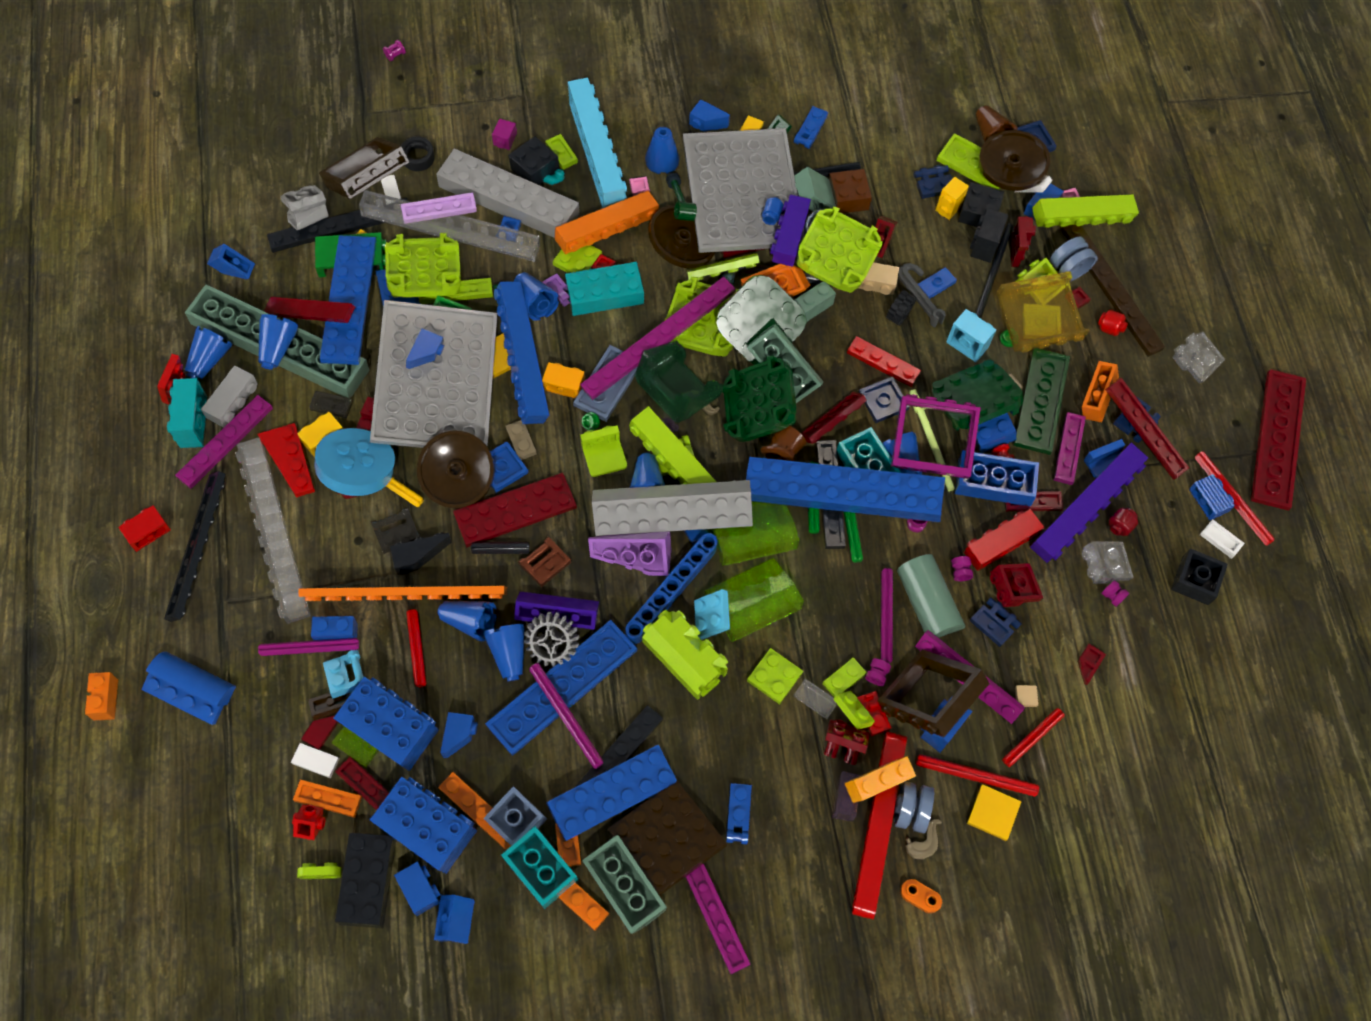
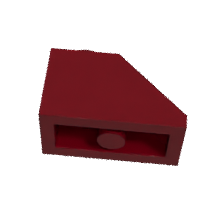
M883 216L878 218L875 226L882 241L881 249L877 254V257L883 258L898 223Z

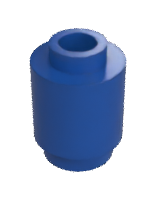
M768 198L762 217L763 221L768 225H774L780 219L783 202L779 198Z

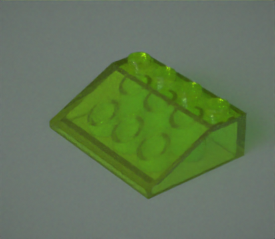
M751 502L753 526L712 529L713 535L718 540L717 549L722 566L797 549L800 540L787 506Z
M774 558L704 591L705 595L721 589L728 591L730 629L726 630V633L731 642L802 609L804 602L795 584Z

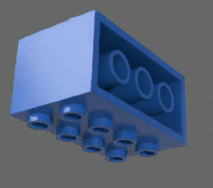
M363 677L333 719L410 771L439 731L434 726L436 722L424 712L418 714L420 711L405 700L402 703L403 699L392 690L388 689L386 692L387 688L373 677L370 680Z
M401 777L370 821L434 868L447 874L477 832L473 828L475 823L462 814L459 817L456 816L458 812L456 809L444 801L440 804L441 799L426 789L423 792L424 786L411 777L408 780Z

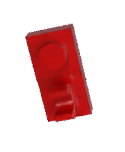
M876 691L857 697L875 720L872 726L868 727L871 737L891 730L886 713L881 711V706L877 701L879 697Z

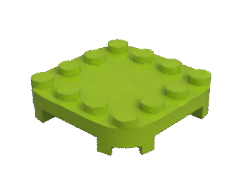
M833 206L831 209L820 210L816 214L798 248L796 264L806 273L829 285L852 293L860 287L881 249L882 241L876 227L872 225L869 228L840 213V208Z
M440 233V238L403 239V234H398L394 240L389 243L386 242L385 276L386 285L392 297H433L457 294L461 284L459 244L457 240L454 241L447 237V233Z
M691 277V280L684 281L681 284L678 283L665 320L712 285L698 282L696 277ZM732 296L673 339L671 343L710 355L727 356L734 346L718 330L716 316L720 307Z

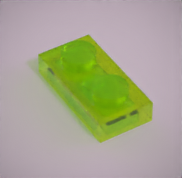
M345 726L332 741L335 747L352 757L365 768L379 751Z

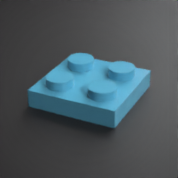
M721 589L694 600L695 625L700 632L698 635L699 639L702 640L730 629L728 591Z

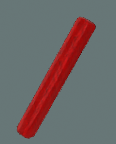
M412 609L408 610L406 615L414 683L416 687L426 686L419 619L417 610Z
M1056 708L1002 759L1003 763L1007 767H1011L1065 716L1064 712Z

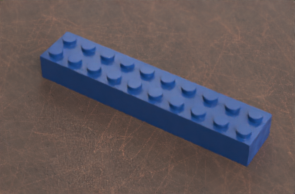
M749 457L746 480H750L751 501L933 522L941 521L945 477Z

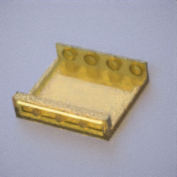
M1070 271L1000 285L996 293L1015 352H1027L1034 347L1043 349L1051 344L1062 345L1071 340L1078 342L1083 340L1090 330L1083 327L1069 284L1072 279Z

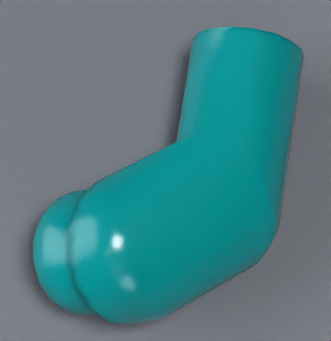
M557 169L555 174L547 175L544 178V182L550 185L562 182L565 178L564 171Z

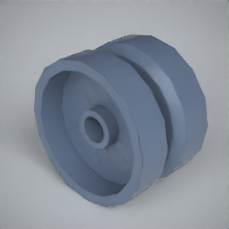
M1075 237L1061 245L1052 254L1050 263L1055 269L1059 270V275L1065 282H1070L1089 271L1097 262L1098 257L1092 249H1088V243L1083 237Z
M902 782L895 807L894 826L906 829L911 822L913 831L925 833L931 818L934 788L922 785L917 792L915 783Z

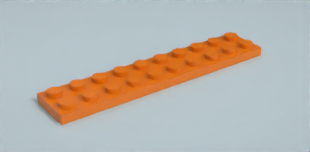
M506 586L299 589V597H305V601H322V597H325V601H342V597H346V600L362 601V597H366V600H382V596H387V600H402V596H407V600H422V596H428L430 600H442V596H448V599H462V595H468V599H483V595H489L490 599H503V595H507Z

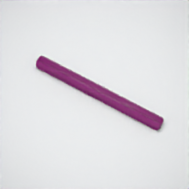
M538 663L532 665L529 668L531 674L593 768L600 767L603 764V760L541 666Z

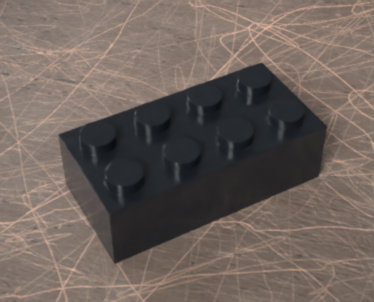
M349 833L335 922L339 925L384 928L396 840L392 836Z

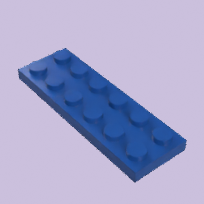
M656 745L548 801L546 804L566 842L675 784L677 779L659 745Z

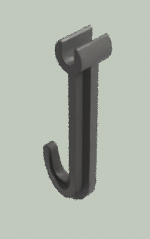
M904 264L900 267L898 273L900 281L913 296L917 297L916 301L930 317V325L936 328L938 321L942 325L946 316L945 311L935 307L908 273V270L915 271L919 276H923L924 272L915 264Z

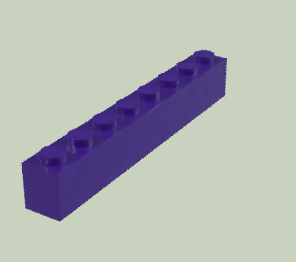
M1130 443L1030 548L1046 563L1052 558L1054 560L1058 559L1063 553L1061 549L1064 546L1068 548L1075 541L1073 536L1076 533L1080 535L1087 528L1085 524L1088 521L1092 523L1099 516L1097 511L1100 508L1104 510L1111 503L1109 499L1112 496L1116 498L1123 491L1120 487L1123 484L1127 486L1134 479L1132 475L1135 472L1139 474L1146 467L1144 462L1148 457L1133 443Z

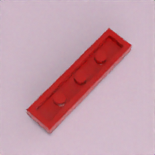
M857 336L847 350V354L910 387L913 386L921 372L920 369Z

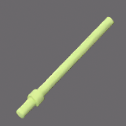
M916 389L909 392L910 395H918ZM913 407L915 413L919 416L937 464L946 465L924 411L926 408ZM942 475V477H945V485L948 492L953 491L955 487L951 477Z

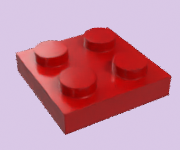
M171 354L157 385L161 400L166 404H170L172 400L170 387H173V379L185 378L180 356Z

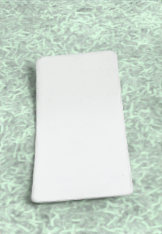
M390 175L383 178L381 182L387 203L401 199L395 176Z

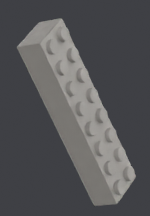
M453 149L436 174L440 188L456 195L473 193L476 204L506 217L521 220L522 224L554 238L555 227L573 221L580 215L579 202L457 149Z
M750 480L593 490L592 494L596 536L753 526Z

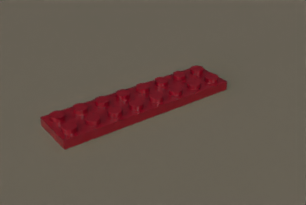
M1272 369L1267 372L1251 495L1252 502L1288 511L1292 508L1306 378Z

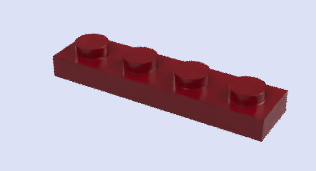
M852 392L801 432L806 442L813 444L819 441L820 437L833 430L835 425L847 419L849 414L858 410L867 401L865 395Z

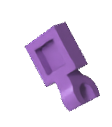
M557 273L542 282L556 291L559 296L558 299L563 306L570 304L569 296L565 292L567 285Z

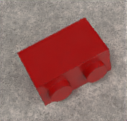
M154 505L143 509L140 514L127 519L118 527L136 552L171 530Z

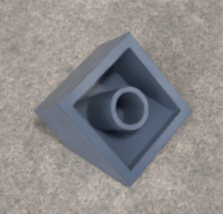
M512 787L483 818L511 846L533 827L536 826L539 829L547 820L515 787Z

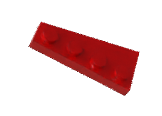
M289 424L257 434L294 495L300 497L315 492L301 440L297 434L296 424Z

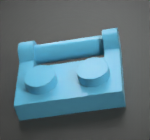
M351 650L347 655L323 662L332 698L353 692L363 679L358 650ZM348 664H352L355 680L350 682L346 667Z

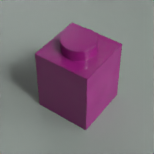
M499 118L492 133L493 145L501 149L510 150L517 135L516 123Z

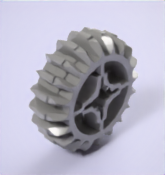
M548 612L546 616L542 613L539 615V619L535 617L532 623L528 624L527 628L529 630L524 634L528 638L524 640V643L530 644L526 651H533L530 656L531 658L537 656V663L544 660L545 666L551 662V665L554 667L557 665V662L562 665L563 659L569 661L571 659L570 655H575L576 650L574 648L579 646V643L576 642L579 639V635L574 634L577 631L576 627H570L573 621L568 623L565 621L567 616L564 615L561 619L559 618V612H556L554 617L551 612ZM547 625L546 633L537 636L538 629ZM556 627L562 630L563 633L558 632ZM567 642L566 649L557 653L558 645Z

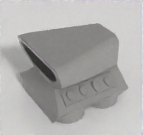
M315 185L305 186L297 191H289L281 196V201L289 208L287 212L288 222L296 230L329 217L325 205V196Z

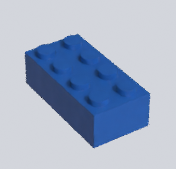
M962 450L958 460V467L961 468L964 467L966 453L964 450ZM974 452L971 477L968 479L956 477L955 494L1032 506L1037 493L1039 463Z

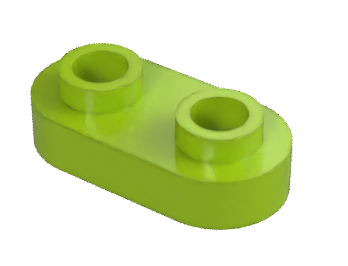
M332 862L324 863V866L304 863L302 867L298 868L297 878H340L342 868L337 867L338 863Z

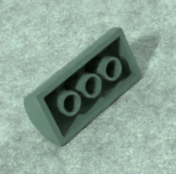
M776 323L767 328L747 346V349L759 363L767 361V356H774L790 365L793 373L796 403L823 384V380Z
M932 554L913 558L897 569V573L924 633L929 630L939 638L966 627Z
M618 835L582 860L631 934L644 928L667 909V906Z

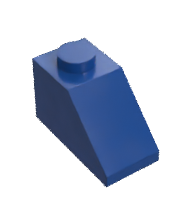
M700 99L690 112L689 124L703 132L723 129L729 126L730 114Z
M226 244L214 248L207 263L222 274L243 279H249L255 263Z
M422 328L407 357L406 368L411 369L435 361L437 355L441 356L445 346L442 344L443 337Z
M448 712L440 752L443 758L450 757L471 742L472 735H476L478 723L475 722L473 715Z

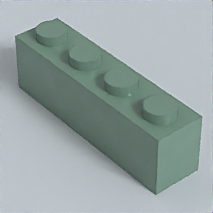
M823 281L794 301L802 308L807 321H809L834 304L836 292Z

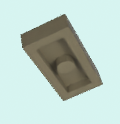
M521 420L505 426L515 453L521 460L537 455L526 425L522 424Z

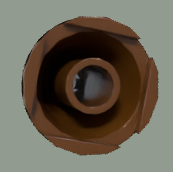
M988 105L980 107L976 112V119L984 142L996 133L1018 130L1012 121Z

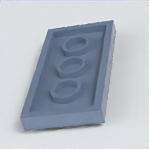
M609 345L590 376L624 351ZM642 363L594 400L581 389L573 402V406L587 413L594 412L598 415L599 419L607 422L642 366Z

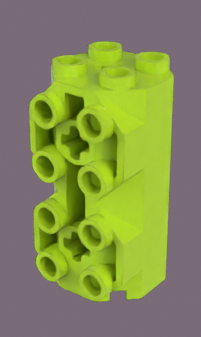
M664 610L658 616L656 622L653 624L649 623L643 629L645 634L642 637V642L697 700L700 699V695L702 697L706 696L719 684L720 680L718 677L720 675L724 677L727 674L728 668L726 664L728 661L721 653L718 654L708 639L704 641L699 639V630L696 626L690 625L686 621V617L681 611L678 610L675 613Z

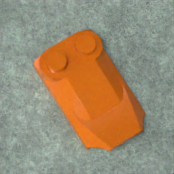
M778 264L741 279V285L743 286L752 276H768L790 297L806 291L811 286L803 270L795 265L791 267Z

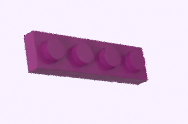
M1069 412L1065 415L1053 481L1069 485L1074 483L1085 416Z

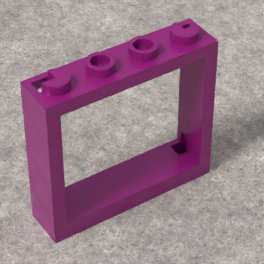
M915 394L902 396L891 467L970 478L981 407H976V404L968 402L964 403V405L956 404L957 401L954 400L940 402L935 397L920 399ZM906 406L971 415L963 468L899 458Z

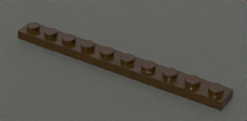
M1076 225L1058 226L1068 241L1075 237H1083L1088 243V249H1092L1095 252L1098 260L1089 272L1115 310L1125 315L1128 329L1147 357L1162 351L1165 348L1164 344L1084 228Z

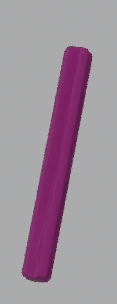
M884 568L881 576V660L887 663H891L893 660V570L890 568Z
M358 638L260 644L258 646V653L261 656L358 650L360 643Z

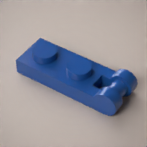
M812 106L794 138V143L798 145L799 143L803 144L805 148L810 149L828 117V112Z
M733 783L730 785L726 843L739 841L741 844H748L752 785ZM734 827L742 828V833H734Z

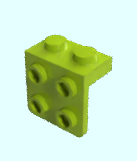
M618 425L605 426L596 431L589 430L580 435L582 450L592 477L627 468V462L620 443Z

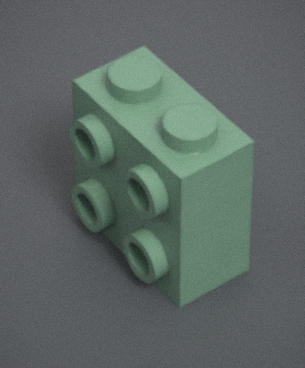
M809 167L801 170V172L794 176L796 181L795 187L798 190L799 197L811 199L809 206L811 211L815 212L831 209L833 206L836 207L828 178Z

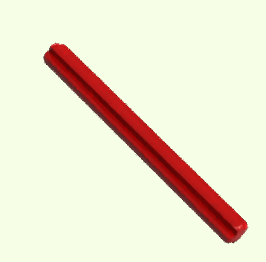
M1203 451L1195 456V460L1208 476L1214 474L1216 478L1221 480L1223 489L1234 500V508L1264 545L1271 544L1275 538L1206 453Z
M919 754L917 757L916 765L919 767L1034 797L1039 793V785L922 754Z

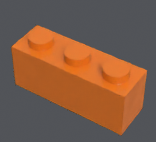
M1098 362L1082 405V413L1086 417L1085 419L1097 422L1103 421L1111 399L1105 389L1118 380V364Z

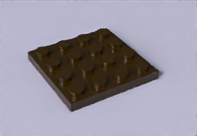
M678 781L652 796L608 828L613 838L616 835L620 837L659 896L727 846L721 835Z

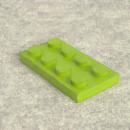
M954 133L938 155L936 161L948 165L949 168L983 186L997 190L1000 189L990 183L980 170L979 154L981 147Z

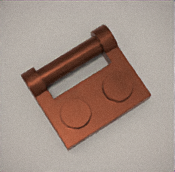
M547 537L540 547L525 559L519 560L518 563L542 587L571 563V559L551 538ZM548 549L552 550L533 567L530 565Z

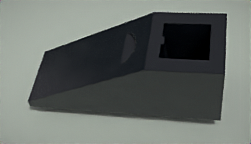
M441 532L432 537H419L411 542H399L395 546H390L397 575L417 571L452 543L449 533Z

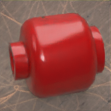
M1109 310L1103 312L1098 325L1102 332L1117 336L1120 332L1124 333L1128 323L1125 322L1126 317L1124 314Z

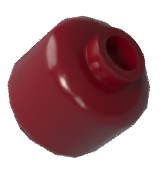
M1119 508L1109 519L1111 532L1117 536H1128L1138 525V516L1135 511L1130 508Z

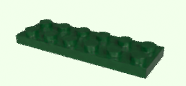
M1034 347L1016 429V440H1014L1013 446L1048 455L1052 453L1070 356Z

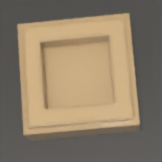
M1016 685V700L1024 707H1037V686Z

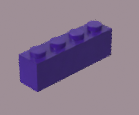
M790 194L789 200L784 202L782 211L785 214L780 216L778 224L781 226V229L776 230L774 239L777 240V243L772 244L770 254H773L772 262L791 267L794 266L811 199Z
M519 592L515 604L514 620L532 622L535 617L539 619V615L542 613L546 616L548 612H551L554 617L555 613L559 612V618L562 619L565 615L567 616L565 620L567 623L573 621L570 627L595 630L599 601Z

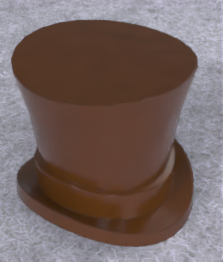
M788 426L781 431L775 432L771 443L768 446H763L760 451L767 459L795 461L794 456L806 445V440L799 431L792 426Z

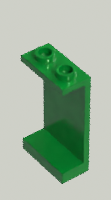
M381 232L342 235L376 237L377 243L373 266L379 265L380 270L385 269L384 250L386 239L383 240ZM339 235L315 237V268L319 278L326 277V269L334 268Z

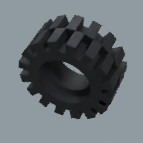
M905 290L901 291L894 300V303H892L886 318L900 326L912 310L917 297Z

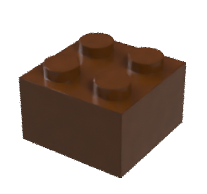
M864 169L830 173L829 181L836 207L840 208V213L869 210L872 196Z

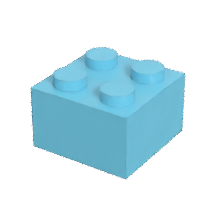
M966 309L953 323L946 342L976 363L989 348L996 329L990 323L983 321L975 313Z

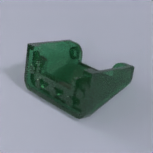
M678 341L644 350L635 374L638 384L676 423L689 419L716 400L723 391V387L716 380H710L704 385L684 364L686 351Z

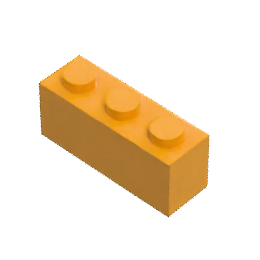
M908 756L844 784L852 802L855 803L915 777L916 774Z

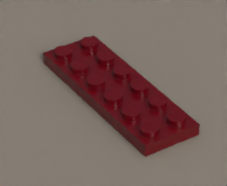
M560 473L455 510L453 513L467 548L473 542L490 540L576 509L577 506L564 474Z

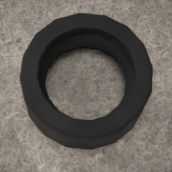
M411 137L401 145L406 156L411 150L419 148L425 149L428 152L424 158L416 160L410 159L407 156L409 163L404 166L409 170L423 171L433 164L435 160L434 149L431 142L426 138Z

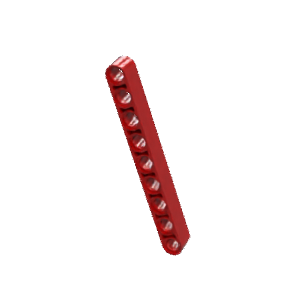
M886 731L879 767L904 757L907 736ZM899 784L873 796L852 915L874 919Z

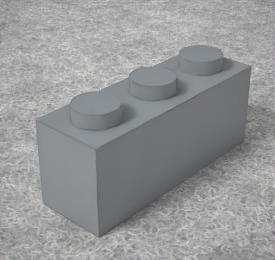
M234 366L201 408L205 418L224 428L234 418L236 412L245 405L249 395L255 392L258 383L254 375Z

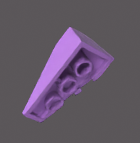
M670 531L605 535L588 538L590 557L611 564L617 563L626 566L625 568L632 570L633 568L650 576L669 575L672 549Z

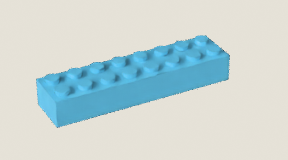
M588 78L568 81L569 105L603 209L627 199L625 193L627 192L626 183L621 180L622 171L616 165L618 163L617 155L612 152V140L607 137L609 135L607 125H603L604 117L602 111L598 110L600 106L598 98L594 97V85L590 84Z

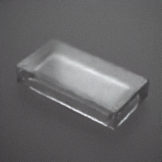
M804 679L794 693L796 699L828 719L837 706L832 696L807 679Z

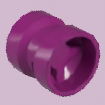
M907 519L906 524L909 530L918 533L924 530L928 521Z
M960 556L951 560L955 581H968L973 578V571L970 569V557Z
M1114 580L1101 594L1105 598H1109L1111 603L1117 607L1130 593L1126 589H1122L1119 583Z
M874 658L870 664L871 670L867 672L865 678L874 685L884 686L885 676L889 673L891 665L884 660Z

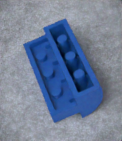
M164 651L159 653L147 667L146 672H148V676L141 690L214 725L224 705H228L236 686Z

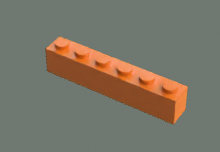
M647 190L555 227V240L565 254L575 252L582 247L592 245L599 240L607 239L614 234L652 220L659 209V204Z

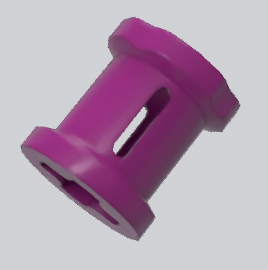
M396 40L389 47H383V52L390 62L396 56L406 53L404 46L399 40Z

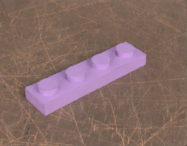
M473 193L400 204L404 224L477 212Z

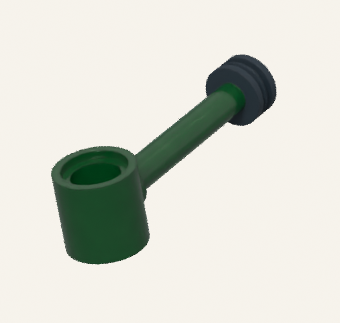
M677 173L669 174L666 182L668 187L674 190L677 198L674 207V218L677 220L694 221L697 215L696 204L685 202L680 189L681 179Z

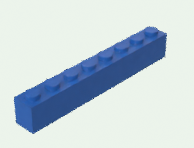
M500 282L494 290V299L497 300V314L501 319V332L504 333V348L507 349L508 353L507 363L511 367V382L514 383L515 387L514 397L518 401V416L521 417L522 424L544 423L549 417V411L521 282Z

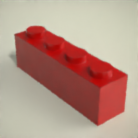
M1031 509L1026 512H1018L1011 521L1005 520L998 525L999 528L994 531L989 529L982 535V538L978 540L974 538L967 543L964 554L971 558V563L977 571L1040 535L1044 526Z

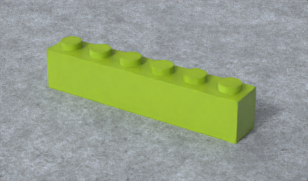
M1134 195L1039 199L1032 207L1037 227L1045 226L1046 228L1052 226L1066 227L1068 225L1082 226L1084 224L1098 225L1100 223L1114 224L1119 222L1127 224L1132 222L1139 214Z
M649 406L631 420L629 427L632 434L643 441V445L648 451L654 453L657 462L669 470L668 473L674 480L677 479L681 485L716 482Z

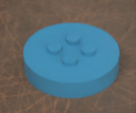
M347 428L334 431L326 435L316 447L314 462L316 475L326 487L337 493L350 496L373 494L383 489L393 476L395 455L392 447L388 444L370 443L371 431Z

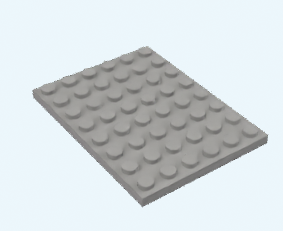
M786 128L683 134L691 201L697 206V215L694 222L699 253L772 248V244L777 243V240L774 239L776 230L781 229V226L778 225L779 221L774 225H768L763 221L762 213L768 198L776 197L784 205V202L789 200L790 194L798 196ZM804 229L801 236L800 244L805 237Z
M384 300L370 443L424 448L436 435L457 430L477 436L488 446L497 313ZM422 328L443 337L442 344L445 346L441 356L437 355L435 361L411 369L406 368L407 357Z

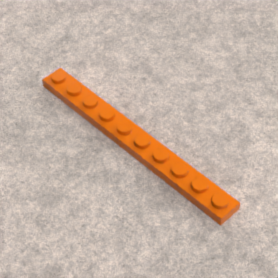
M452 772L438 789L499 845L508 850L511 845L483 819L493 808ZM576 883L558 897L594 931L609 915L600 904Z

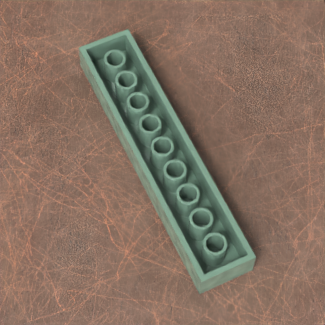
M205 285L185 311L190 324L196 327L200 326L202 330L206 328L222 336L223 340L229 341L258 356L259 322L261 315L268 313L209 285ZM298 328L278 366L350 400L369 372L366 359L360 357L359 365L321 363L320 353L323 339Z

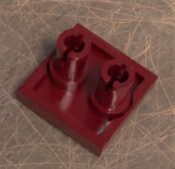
M830 719L825 737L828 743L824 755L829 757L832 749L831 758H836L841 745L848 748L843 759L844 762L849 763L852 756L851 765H856L859 753H866L869 732L864 728L857 730L855 727L846 725L847 723L842 720L835 719L834 721Z

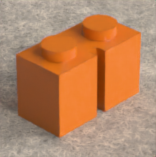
M89 673L87 692L91 695H88L86 698L85 714L92 720L115 719L118 679L112 673Z

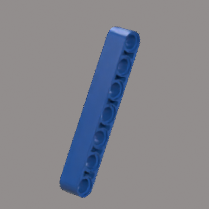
M711 533L704 534L626 626V637L633 644L642 641V637L645 634L643 632L645 626L656 622L658 616L664 610H668L713 557L718 543L715 535ZM711 543L713 546L709 548L705 547L704 544ZM699 557L701 561L695 562L692 558ZM681 571H686L689 573V575L682 576L679 573ZM673 585L677 589L670 591L667 587ZM662 600L665 604L659 606L655 604V601ZM647 614L651 615L652 619L644 620L642 617ZM636 629L640 633L638 635H631L629 632Z

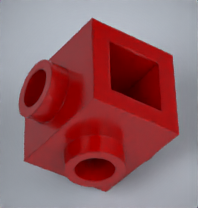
M302 805L300 810L295 812L293 816V837L315 840L319 831L325 827L324 808L315 807L314 805Z

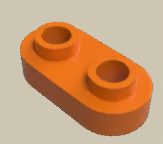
M914 879L905 881L900 888V894L905 901L926 913H935L942 906V898L936 891ZM909 887H914L916 893L911 894L909 892ZM928 898H933L935 900V904H929Z

